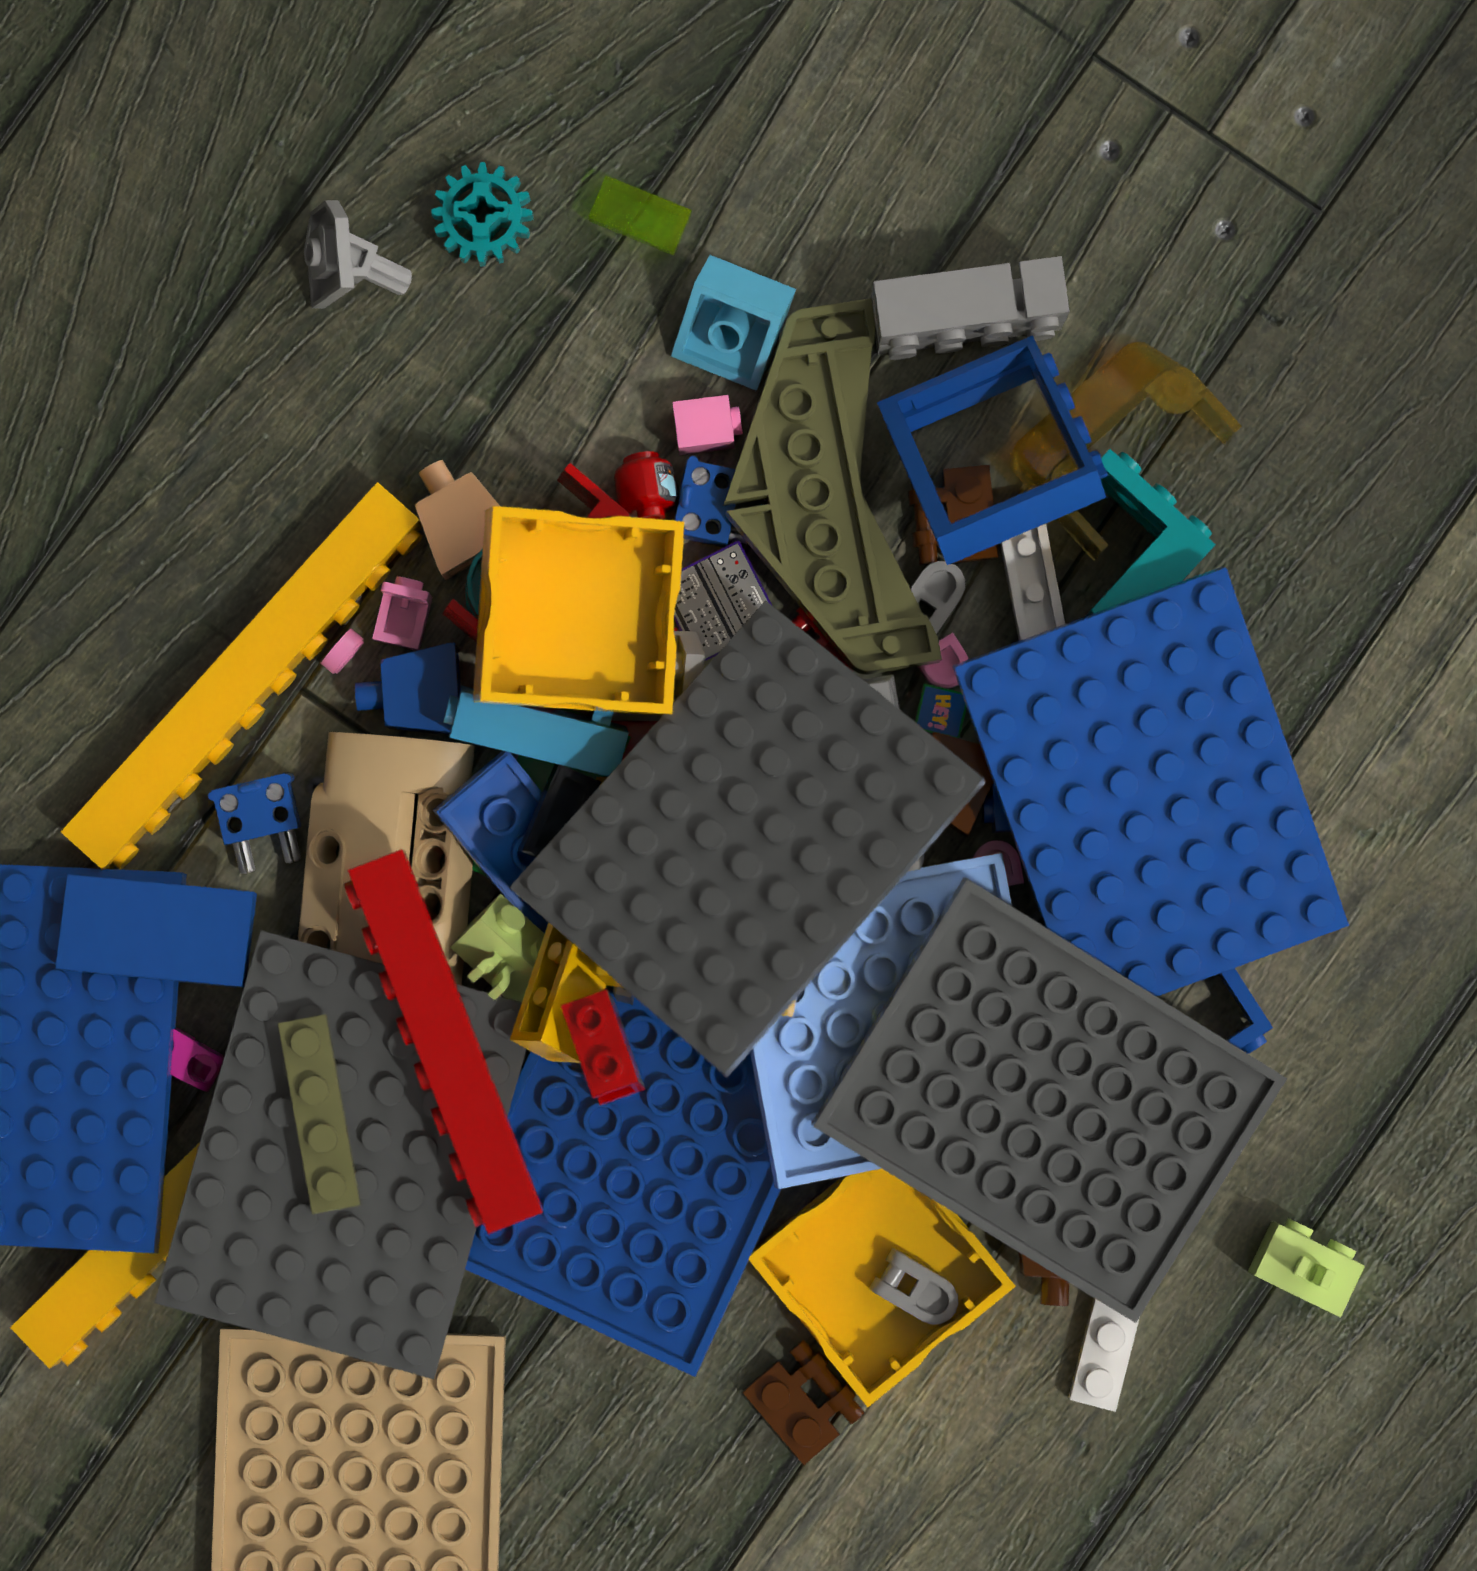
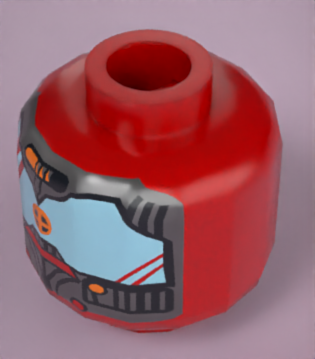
M644 451L628 455L623 459V464L616 469L614 482L618 504L631 517L664 520L665 513L676 506L679 496L674 468L667 459L660 458L657 452Z

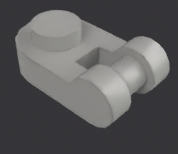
M937 561L929 564L911 587L917 603L921 600L935 610L929 621L936 634L960 601L965 590V578L962 571L955 564L947 565L945 561Z
M892 1248L886 1258V1261L889 1262L881 1278L875 1277L869 1289L923 1322L942 1324L950 1320L958 1306V1294L954 1286L944 1277ZM905 1273L917 1279L909 1295L897 1289Z

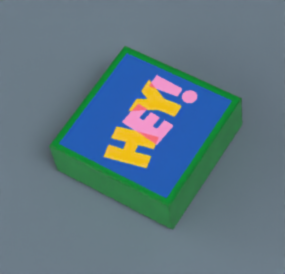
M924 683L915 723L929 734L938 732L960 738L967 708L962 692Z

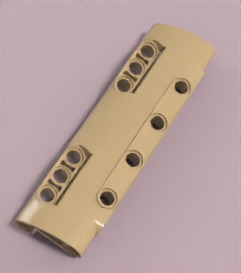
M328 733L324 783H320L315 788L311 800L298 941L327 948L330 939L331 950L383 964L380 953L371 955L361 931V928L368 926L367 919L362 907L353 910L344 883L351 881L348 873L349 869L398 850H405L409 860L415 794H419L412 870L455 982L462 986L464 960L450 947L467 927L473 859L433 812V809L472 777L474 745L372 734ZM339 846L340 852H339V855H338V857H337L336 851H337V847ZM445 854V863L443 868H441V858ZM440 900L441 909L437 916L436 906L438 901Z

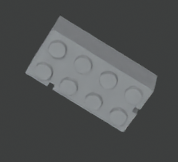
M1062 256L1020 261V279H1012L1010 263L874 281L871 299L875 319L877 354H889V359L900 360L916 356V350L935 347V353L943 354L962 350V343L981 341V347H996L1009 343L1008 337L1022 335L1030 337L1033 335L1035 341L1055 337V331L1062 329L1070 312Z

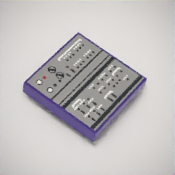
M739 540L681 569V584L675 605L674 621L679 631H697L705 653L704 661L715 657L765 600L771 604Z

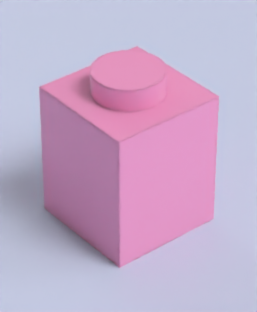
M728 395L673 402L679 455L733 449L734 435H742L739 407L730 408Z

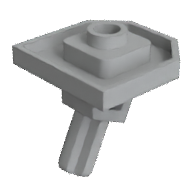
M325 200L310 213L304 245V258L308 266L311 308L325 309L352 290L354 284L359 283L363 279L397 295H403L410 286L412 272L377 255L376 252L379 246L349 233L348 216L339 200Z

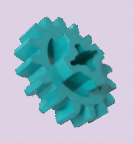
M480 162L478 173L471 174L466 165L461 166L463 178L457 181L454 177L448 175L445 179L450 188L449 191L436 190L435 192L436 199L443 204L442 207L431 209L433 219L443 221V223L434 228L437 237L449 236L444 244L446 251L450 253L459 247L460 259L463 263H466L471 255H477L481 267H485L487 256L494 255L499 264L503 263L504 255L502 251L508 248L517 254L520 251L515 240L517 236L527 239L530 236L529 229L522 224V222L532 221L534 217L532 210L522 208V206L531 201L528 191L516 193L521 185L520 179L514 176L505 181V169L502 166H499L494 174L488 173L485 162ZM492 187L502 191L512 204H508L507 201H498L492 193ZM473 188V191L463 201H457L465 191ZM487 206L490 214L486 215L485 222L478 223L475 215L479 214L480 207ZM453 225L466 227L472 233L473 242L463 238ZM502 228H509L503 236L492 241V237Z

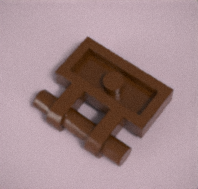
M990 465L943 469L944 488L935 489L942 504L946 506V514L951 524L994 506ZM912 486V490L908 491L909 506L914 507L916 532L912 533L913 547L918 548L920 565L925 566L938 561V544ZM998 544L954 563L998 559Z
M802 1340L789 1351L801 1366L790 1374L782 1363L777 1360L743 1389L742 1393L801 1463L805 1465L840 1435V1432L830 1422V1417L840 1411L850 1424H853L865 1412L854 1400L856 1394L848 1384L842 1386L826 1367L828 1360L820 1351L815 1353L805 1340ZM811 1378L828 1397L819 1406L814 1403L801 1387Z

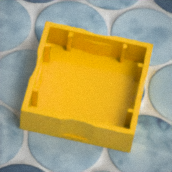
M492 506L485 510L473 702L648 715L672 714L677 647L674 636V611L681 584L684 521L623 516L594 519L576 517L562 511Z
M884 1169L840 1177L759 1243L749 1258V1261L786 1307L800 1319L820 1344L827 1358L867 1407L871 1406L921 1365L929 1352L941 1341L965 1329L1016 1287L956 1213ZM892 1248L944 1277L954 1286L958 1294V1306L950 1320L942 1324L923 1322L869 1289L875 1277L881 1278L889 1262L886 1261V1258ZM905 1273L897 1289L909 1295L917 1279Z

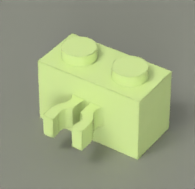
M500 893L470 922L450 948L473 968L467 976L473 983L482 976L493 986L492 990L487 994L488 996L496 1000L502 995L505 998L522 1002L544 933Z
M1287 1218L1284 1226L1271 1221L1248 1272L1341 1318L1365 1267L1353 1260L1356 1251L1330 1239L1327 1247L1310 1239L1314 1230Z

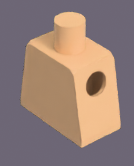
M439 460L419 472V476L431 495L417 502L415 507L438 570L443 578L447 580L471 566L473 558L483 549L485 510L492 506L500 505L472 472L454 480L444 461Z

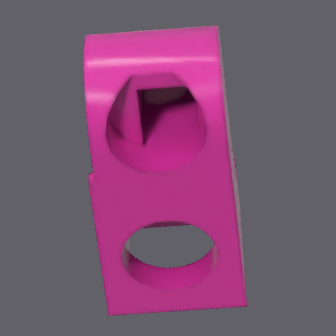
M175 1027L173 1029L174 1049L172 1051L171 1075L200 1090L209 1092L221 1071L225 1056Z

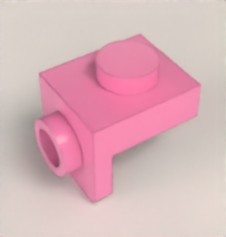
M396 576L394 584L383 581L381 587L383 596L372 637L374 641L416 651L420 650L432 601L430 593L422 590L424 583Z

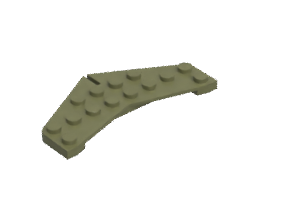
M871 298L804 308L795 311L789 316L723 506L766 499V505L726 511L725 516L853 671L865 675L935 664L942 660L938 636L927 615H923L863 496L860 483L871 353L875 335V319Z

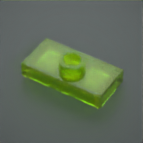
M606 175L588 219L594 224L675 256L691 218L692 210Z

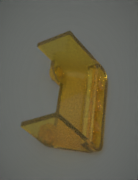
M1133 342L1124 346L1071 393L1075 409L1069 412L1072 418L1081 415L1092 441L1085 444L1087 449L1094 445L1148 396L1161 410L1169 414H1182L1192 409L1224 445L1242 427L1191 370L1144 342ZM1050 413L1015 444L1010 456L1013 472L1029 490L1077 470ZM1077 510L1056 519L1093 561L1108 547L1103 538Z

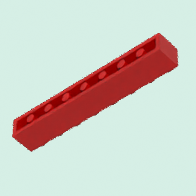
M398 850L349 869L348 873L351 881L344 883L347 896L353 910L362 907L367 919L368 926L361 928L364 940L370 954L380 953L386 969V971L378 973L382 987L388 1000L397 998L404 1015L396 1018L399 1031L405 1045L414 1043L421 1061L414 1063L413 1066L423 1091L432 1088L438 1107L432 1108L431 1113L440 1136L449 1133L456 1152L448 1154L458 1182L467 1179L473 1197L466 1199V1204L475 1227L484 1224L487 1233L490 1234L543 1213V1207L405 850Z

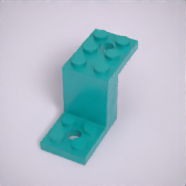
M1109 449L1101 458L1108 473V476L1101 479L1104 492L1156 540L1086 616L1183 581L1216 545L1209 539L1212 535L1211 530L1193 515L1187 519L1174 507L1177 503L1175 497L1160 484L1156 483L1152 487L1139 475L1142 469L1138 463L1122 451L1117 455Z

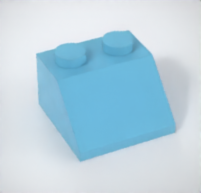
M709 255L694 283L671 357L757 391L784 326L796 289Z

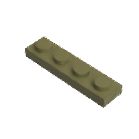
M325 1014L278 1023L312 1215L360 1206L361 1199L328 1016Z

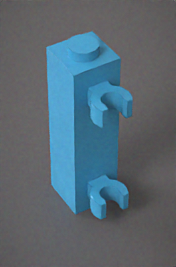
M461 686L459 697L449 696L443 723L451 725L450 738L604 776H609L622 761L629 733L627 726L611 722L614 712L592 711L591 717L548 707L473 702L474 688Z

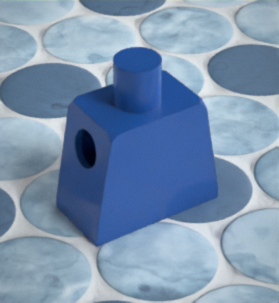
M446 643L383 659L380 664L382 681L355 683L357 710L384 709V722L387 728L450 735L451 725L443 723L449 696L459 697L461 690L459 648L455 643Z

